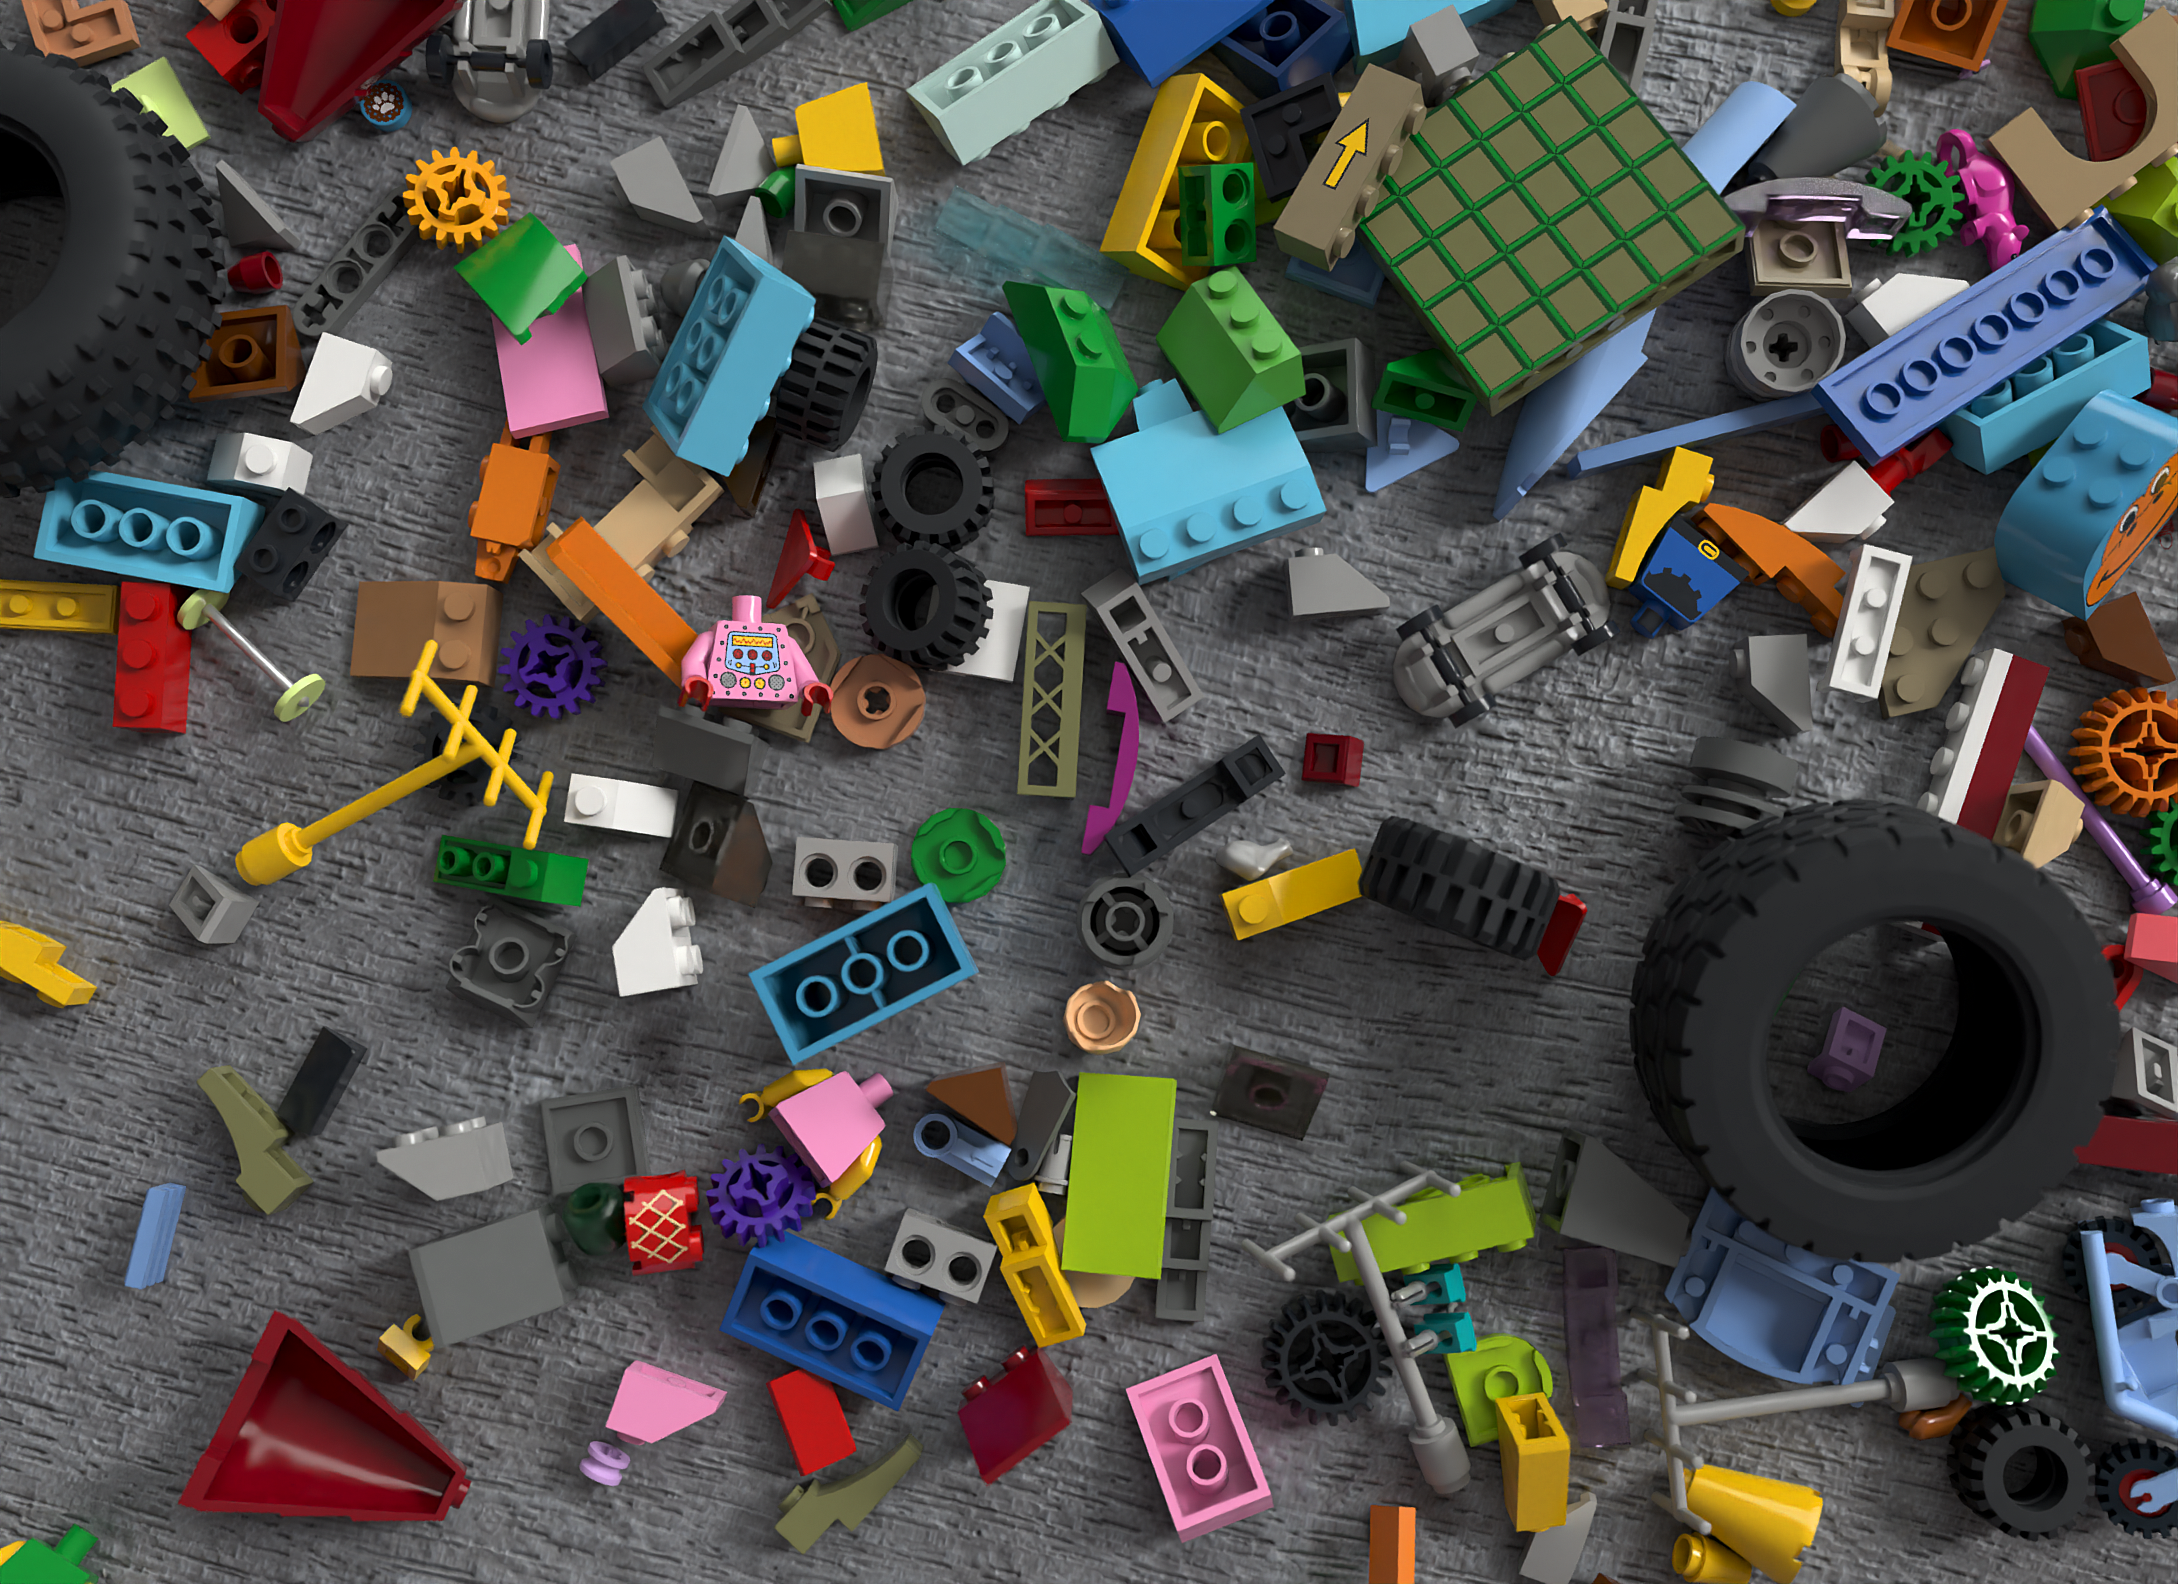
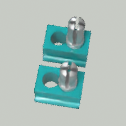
M1458 1263L1430 1264L1431 1267L1427 1270L1403 1276L1405 1287L1392 1293L1390 1297L1391 1300H1395L1391 1302L1395 1308L1402 1309L1408 1305L1448 1304L1446 1313L1425 1314L1424 1320L1414 1325L1416 1337L1402 1344L1401 1349H1407L1402 1352L1403 1355L1408 1359H1412L1420 1354L1476 1351L1477 1342L1471 1315L1468 1312H1453L1454 1308L1458 1305L1457 1302H1465L1466 1292Z

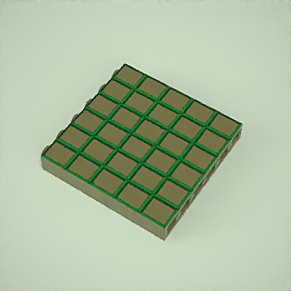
M1570 15L1557 25L1552 24L1545 27L1535 37L1534 41L1518 52H1510L1504 55L1495 64L1493 69L1477 80H1469L1462 84L1452 97L1436 108L1431 107L1427 109L1422 127L1416 135L1410 134L1403 146L1402 159L1396 172L1392 176L1386 175L1378 189L1379 197L1374 210L1368 217H1362L1355 229V236L1489 415L1493 417L1742 251L1746 227Z

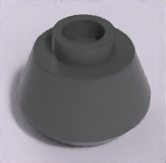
M706 259L676 263L662 276L660 293L665 305L682 319L685 318L711 262Z

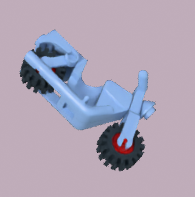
M2168 1198L2146 1199L2141 1201V1207L2129 1208L2133 1220L2131 1224L2125 1222L2121 1217L2113 1216V1219H2105L2104 1215L2096 1216L2095 1220L2078 1221V1229L2075 1232L2071 1230L2067 1236L2066 1245H2063L2062 1263L2069 1285L2074 1288L2075 1294L2082 1300L2084 1298L2087 1299L2090 1303L2101 1384L2108 1408L2120 1417L2178 1439V1346L2175 1340V1334L2178 1330V1205L2174 1206V1200ZM2140 1226L2149 1228L2161 1238L2167 1248L2170 1264L2161 1263L2160 1255L2153 1240L2147 1233L2145 1234L2141 1230ZM2152 1295L2157 1297V1301L2143 1304L2144 1308L2115 1320L2114 1312H2119V1308L2127 1307L2130 1311L2136 1309V1304L2143 1300L2147 1303L2152 1298ZM2130 1438L2127 1445L2121 1446L2119 1442L2111 1445L2112 1451L2109 1454L2104 1452L2099 1458L2100 1466H2096L2095 1469L2096 1492L2103 1512L2106 1511L2108 1513L2109 1520L2115 1526L2121 1524L2124 1532L2132 1536L2137 1531L2142 1533L2143 1539L2153 1540L2152 1533H2161L2163 1539L2171 1537L2170 1530L2175 1527L2178 1529V1450L2174 1452L2166 1445L2164 1448L2158 1447L2155 1440L2147 1438L2146 1444L2138 1443L2137 1438Z

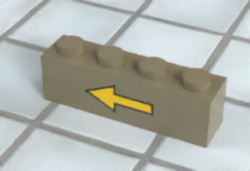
M1369 63L1273 227L1280 251L1328 272L1332 271L1338 258L1343 259L1347 256L1354 243L1355 229L1363 216L1368 217L1377 204L1379 187L1386 175L1392 176L1396 172L1402 159L1405 142L1410 134L1416 135L1423 125L1427 108L1424 106L1420 83Z

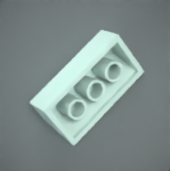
M1040 0L908 88L906 92L946 151L964 166L969 162H976L987 156L991 151V147L1007 136H1015L1026 130L1030 125V121L1046 110H1053L1062 106L1068 100L1070 94L1085 84H1092L1101 80L1107 74L1108 69L1120 62L1097 11L1080 0Z

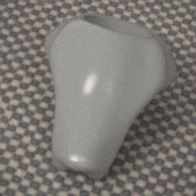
M1282 838L1265 846H1260L1250 841H1231L1217 850L1216 863L1236 876L1252 881L1259 878L1271 866L1283 858L1292 855L1293 849L1290 847L1289 841H1284Z

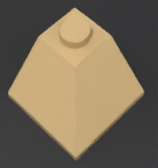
M2053 779L2010 786L1992 841L2023 856L2038 869L2067 851L2069 846L2078 839L2083 827V820L2080 817L2085 804L2062 783Z

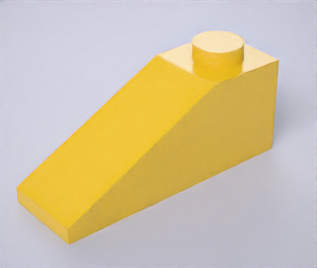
M1353 848L1220 894L1219 898L1234 940L1238 941L1362 897L1359 894L1357 883L1362 867L1356 850Z

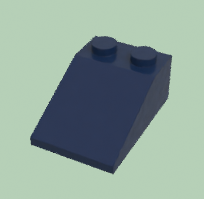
M1275 0L1208 48L1260 100L1327 72H1330L1333 77L1355 56L1345 14L1321 0Z

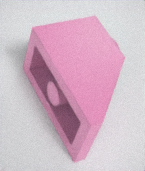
M635 1360L625 1370L605 1427L616 1430V1435L619 1439L631 1444L643 1445L645 1441L654 1443L715 1413L724 1402L727 1392Z

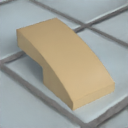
M1840 0L1836 28L1834 72L1839 65L1856 66L1860 72H1868L1872 68L1888 69V46L1884 44L1887 30L1894 19V0Z

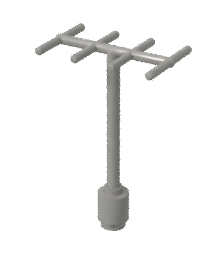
M1404 1160L1400 1163V1170L1414 1178L1376 1197L1352 1186L1348 1189L1347 1194L1350 1198L1359 1202L1360 1205L1322 1224L1303 1213H1297L1294 1218L1295 1222L1308 1231L1268 1251H1265L1249 1239L1242 1241L1241 1248L1258 1260L1262 1267L1269 1268L1286 1281H1291L1295 1277V1272L1281 1261L1322 1240L1343 1253L1351 1250L1417 1419L1414 1428L1409 1433L1408 1439L1424 1480L1432 1485L1436 1493L1448 1494L1462 1489L1469 1483L1471 1463L1453 1419L1435 1414L1414 1358L1408 1359L1402 1353L1407 1350L1401 1349L1402 1344L1407 1339L1395 1308L1391 1304L1392 1300L1361 1221L1378 1213L1401 1225L1405 1223L1406 1215L1392 1207V1205L1430 1186L1452 1197L1459 1196L1461 1189L1458 1185L1438 1176L1434 1171H1427ZM1343 1230L1346 1239L1336 1233Z
M1633 1307L1630 1311L1632 1318L1652 1326L1657 1374L1641 1368L1638 1370L1637 1376L1640 1380L1659 1389L1664 1436L1649 1429L1645 1432L1644 1437L1646 1441L1666 1452L1671 1499L1659 1491L1653 1492L1651 1499L1655 1504L1671 1513L1676 1520L1685 1522L1704 1535L1711 1531V1525L1688 1510L1682 1463L1683 1461L1695 1469H1701L1704 1461L1698 1455L1680 1446L1678 1426L1880 1399L1889 1403L1896 1412H1907L1944 1407L1949 1401L1956 1400L1959 1397L1960 1390H1957L1956 1385L1957 1377L1952 1378L1943 1375L1946 1367L1945 1360H1939L1936 1357H1925L1887 1362L1883 1366L1882 1373L1875 1380L1853 1382V1384L1848 1385L1837 1384L1694 1403L1696 1401L1695 1393L1673 1382L1668 1334L1679 1339H1686L1689 1335L1688 1329L1667 1320L1661 1314H1653L1639 1307ZM1675 1397L1687 1404L1676 1406Z

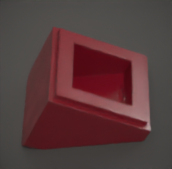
M1307 733L1301 780L1358 787L1364 741L1345 735Z

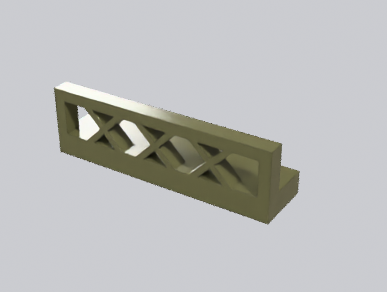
M1028 602L1017 795L1054 797V799L1058 800L1075 799L1087 605ZM1038 613L1065 615L1064 635L1051 647L1037 632ZM1037 641L1045 652L1035 660ZM1063 644V656L1061 659L1055 651ZM1050 656L1062 672L1061 684L1047 695L1035 682L1034 669ZM1034 689L1042 700L1032 708ZM1060 692V706L1058 707L1051 699ZM1047 704L1059 717L1058 732L1044 743L1031 729V717ZM1031 737L1040 748L1029 757ZM1056 740L1057 756H1055L1054 753L1048 748ZM1043 752L1056 765L1055 787L1027 785L1029 764Z

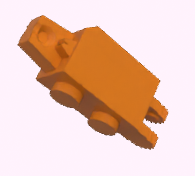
M506 417L500 444L493 443L490 455H485L481 462L479 478L483 484L479 500L472 503L468 514V527L471 529L470 536L478 540L475 575L479 578L508 584L518 561V554L524 548L529 552L533 551L543 541L561 465L548 455L552 431L532 435L529 450L520 449L521 438L515 439L510 432L508 417Z

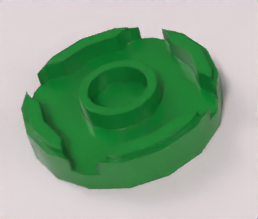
M948 808L931 815L918 828L912 844L911 866L918 882L922 886L929 883L936 884L944 901L949 903H969L986 896L999 883L1006 866V845L999 829L985 815L970 809Z

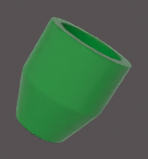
M787 166L771 173L755 190V197L760 198L765 211L776 218L785 217L795 206V167Z

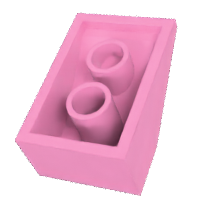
M1217 1354L1126 1389L1182 1543L1274 1507L1271 1492Z

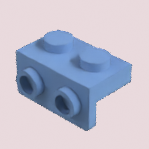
M999 311L989 316L978 335L956 348L948 361V364L959 372L967 383L980 390L1005 415L1014 419L1019 425L1048 404L1018 327Z

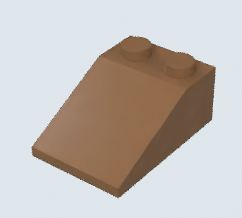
M445 581L359 582L350 676L411 681L410 675L416 669L425 643L428 640H433L438 644V648L427 676L434 683L495 688L504 594L484 584Z

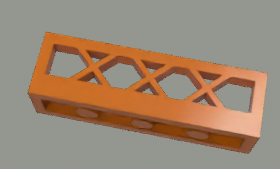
M582 516L579 517L545 549L550 560L682 690L681 661L698 637V634Z

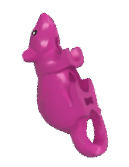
M1952 129L1940 135L1937 141L1936 153L1938 164L1944 160L1949 163L1943 174L1947 178L1956 175L1960 177V180L1952 187L1953 193L1965 194V199L1953 207V209L1963 213L1967 220V223L1963 224L1960 229L1961 242L1966 247L1972 245L1975 240L1980 239L1986 246L1992 272H1995L2019 256L2022 240L2029 233L2027 226L2016 225L2012 210L2015 190L2013 175L2001 160L1978 152L1970 134L1961 129ZM1954 145L1959 150L1960 156L1959 169L1955 172L1953 171L1951 152Z

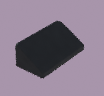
M619 0L564 44L593 81H595L668 24L662 12L652 0Z
M323 1026L277 1113L309 1137L322 1134L368 1048L327 1026Z

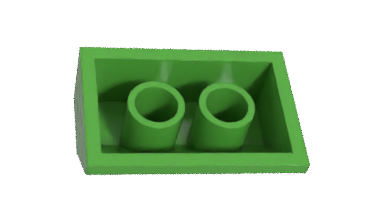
M1235 264L1192 283L1155 337L1157 345L1219 435L1306 394L1300 351Z

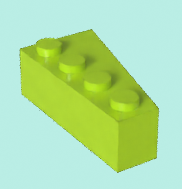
M1521 1162L1505 1165L1506 1175L1495 1179H1490L1488 1175L1483 1176L1481 1172L1463 1177L1462 1181L1454 1183L1461 1189L1457 1197H1452L1431 1186L1406 1198L1405 1204L1392 1205V1207L1406 1215V1221L1401 1225L1378 1213L1362 1220V1226L1381 1275L1383 1272L1401 1269L1403 1275L1419 1273L1431 1267L1430 1261L1447 1257L1452 1264L1466 1262L1479 1256L1477 1250L1497 1246L1498 1252H1509L1525 1247L1527 1245L1526 1239L1534 1237L1537 1217ZM1346 1211L1329 1215V1217L1327 1218L1326 1221H1328V1220H1330V1219H1332V1218H1334V1217H1336V1216H1338V1215H1340V1214H1342V1213H1344V1212H1346ZM1343 1230L1336 1233L1346 1239ZM1329 1244L1339 1282L1353 1280L1355 1286L1364 1285L1351 1250L1343 1253Z

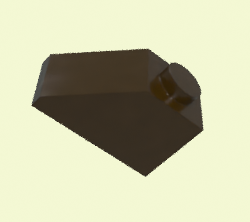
M766 414L762 420L755 422L748 436L749 445L743 460L739 464L734 465L729 477L722 475L737 506L746 516L752 518L755 517L783 433L779 432L776 426V418Z

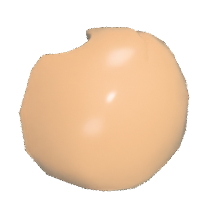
M1097 981L1093 984L1079 987L1071 995L1066 1004L1063 1023L1069 1039L1078 1048L1090 1054L1104 1055L1120 1051L1135 1036L1141 1014L1135 996L1130 990H1123L1109 981Z

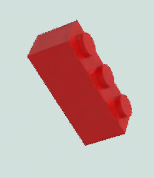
M122 582L112 727L135 732L186 734L192 629H185L177 621V615L185 601L195 592L171 583Z

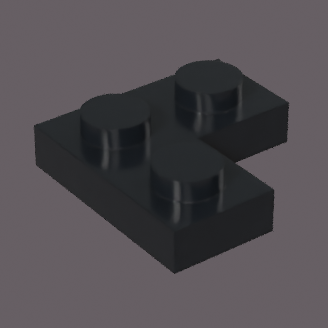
M1330 72L1239 110L1267 197L1271 203L1292 196L1308 169L1310 163L1302 141L1330 130L1343 108Z

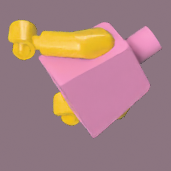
M826 1068L793 1070L765 1086L763 1092L755 1091L743 1095L739 1100V1105L751 1099L758 1102L759 1112L756 1116L747 1119L748 1122L764 1119L768 1115L771 1117L804 1164L810 1168L812 1175L821 1186L816 1192V1199L811 1201V1205L813 1206L819 1198H826L832 1203L833 1208L823 1218L824 1220H830L838 1212L842 1205V1200H847L873 1173L882 1148L879 1133L886 1126L875 1109L891 1098L893 1091L885 1078L878 1072L874 1073L860 1085H857L846 1071L834 1075Z

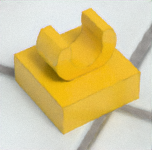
M418 1314L411 1316L405 1322L403 1330L393 1323L379 1338L377 1351L412 1381H415L428 1367L431 1357L429 1352L434 1349L431 1336L425 1341H418L412 1336V1331L421 1322V1317Z

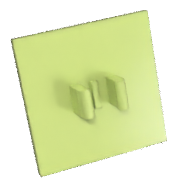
M165 57L111 85L113 93L122 87L131 91L144 106L140 114H146L153 110L168 126L163 135L168 137L174 134L188 151L211 138Z

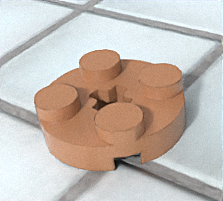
M884 654L860 656L847 662L837 672L831 683L830 688L833 691V700L830 711L834 725L845 738L860 747L878 750L891 749L893 746L908 740L922 722L926 695L919 677L908 664L892 659ZM882 689L887 691L889 694L886 697V702L890 705L885 712L877 710L874 714L868 713L866 710L870 703L865 699L866 694L870 691L878 694Z

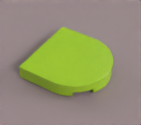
M1492 1333L1476 1338V1351L1442 1354L1467 1441L1471 1447L1499 1439L1495 1398L1544 1392L1547 1400L1551 1397L1553 1383L1549 1366L1538 1350L1523 1338L1507 1333Z

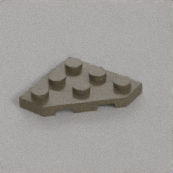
M1994 547L1910 566L1878 694L1883 719L1938 706L2006 594Z

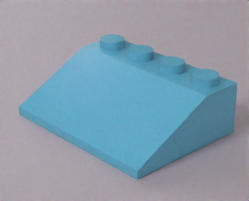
M725 235L648 392L642 408L676 456L729 477L734 465L739 464L746 455L749 445L748 436L755 422L762 420L767 413L770 405L769 394L777 378L784 376L791 364V350L799 334L804 333L813 320V306L816 299L800 284Z
M1282 406L1220 435L1203 410H1199L1090 448V453L1138 585L1321 522L1326 513V508L1310 464Z

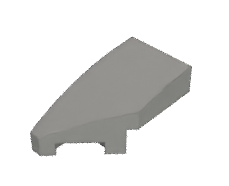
M1591 1492L1581 1494V1501L1567 1505L1566 1525L1549 1527L1548 1530L1543 1532L1530 1533L1517 1561L1520 1575L1546 1584H1569L1597 1506L1596 1494Z

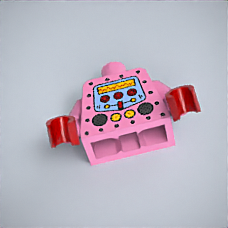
M751 595L733 597L732 621H717L707 632L699 634L681 661L683 688L677 701L680 707H685L689 697L696 699V706H702V712H705L708 706L787 710L798 702L799 695L802 698L800 709L803 716H811L813 703L821 705L826 714L830 713L833 700L832 689L828 685L819 682L796 640L788 636L785 625L761 623L760 597Z

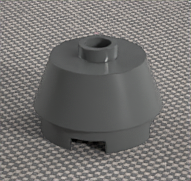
M1116 873L1101 878L1086 891L1077 909V934L1085 951L1098 963L1115 970H1134L1150 964L1166 949L1173 932V911L1167 896L1156 883L1138 874L1129 878L1127 873Z

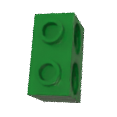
M1253 162L1178 167L1182 266H1220L1257 262Z

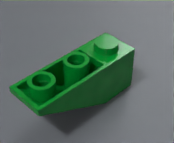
M442 835L433 882L540 902L580 907L589 859Z

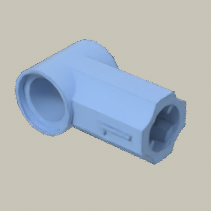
M942 1109L926 1113L916 1124L913 1133L917 1149L925 1156L938 1158L989 1187H992L1011 1151V1148L957 1120L950 1112ZM938 1120L947 1125L950 1130L948 1143L942 1146H935L927 1141L924 1129L925 1125L930 1121Z

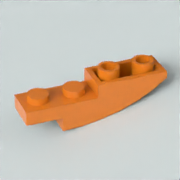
M1709 503L1690 518L1697 526L1695 530L1749 572L1748 576L1744 579L1745 582L1752 581L1758 586L1774 577L1778 581L1776 586L1780 593L1792 603H1799L1812 616L1810 621L1816 630L1828 638H1834L1844 597L1833 586L1847 573L1826 554L1806 539L1782 525L1735 507Z

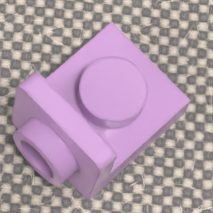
M1841 1007L1833 1013L1822 1053L1809 1062L1807 1072L1821 1079L1826 1086L1832 1089L1852 1092L1873 1078L1887 1028L1845 1007Z

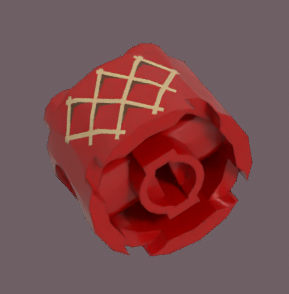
M680 1170L664 1175L626 1177L624 1180V1192H632L630 1193V1202H624L629 1258L630 1262H634L632 1266L633 1276L650 1275L670 1270L694 1269L695 1262L703 1261L704 1254L702 1224L692 1225L691 1212L698 1211V1205H700L697 1176L687 1177L686 1171Z

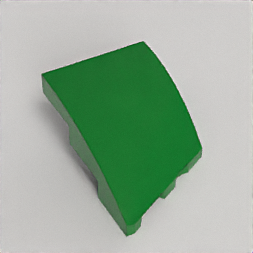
M531 212L453 267L464 283L477 294L486 308L500 320L509 334L520 345H523L532 337L528 326L535 319L553 315L564 304V301L575 293L588 279L585 272L568 251Z

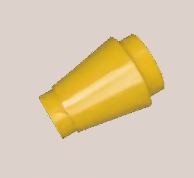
M1694 1532L1691 1535L1684 1533L1675 1542L1672 1552L1673 1569L1677 1574H1681L1685 1581L1704 1584H1748L1752 1573V1565L1735 1551L1700 1532Z

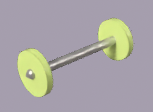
M198 589L180 608L177 621L185 629H194L209 620L212 621L285 692L274 708V715L282 722L298 717L319 698L325 688V681L318 674L308 675L294 684L219 612L226 604L230 591L227 594Z

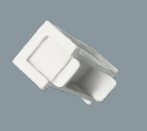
M1867 544L1850 552L1849 561H1853L1825 676L1823 680L1818 681L1816 691L1824 693L1835 690L1854 695V701L1861 703L1878 698L1912 561V556Z

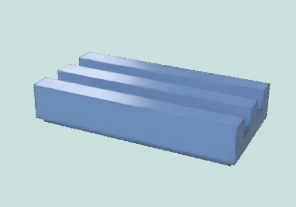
M167 1183L147 1190L124 1279V1286L144 1289L146 1285L152 1286L155 1282L160 1283L163 1281L186 1186Z

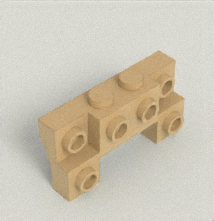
M655 425L650 428L654 435L635 453L628 449L623 454L626 460L645 479L593 527L647 583L655 574L653 567L666 555L669 558L673 557L687 545L690 539L687 535L694 529L691 524L725 492L700 465L676 456ZM552 522L546 528L550 534L533 551L529 552L524 548L518 556L541 578L561 602L581 622L587 625L601 610L550 560L545 549L564 532L558 525Z

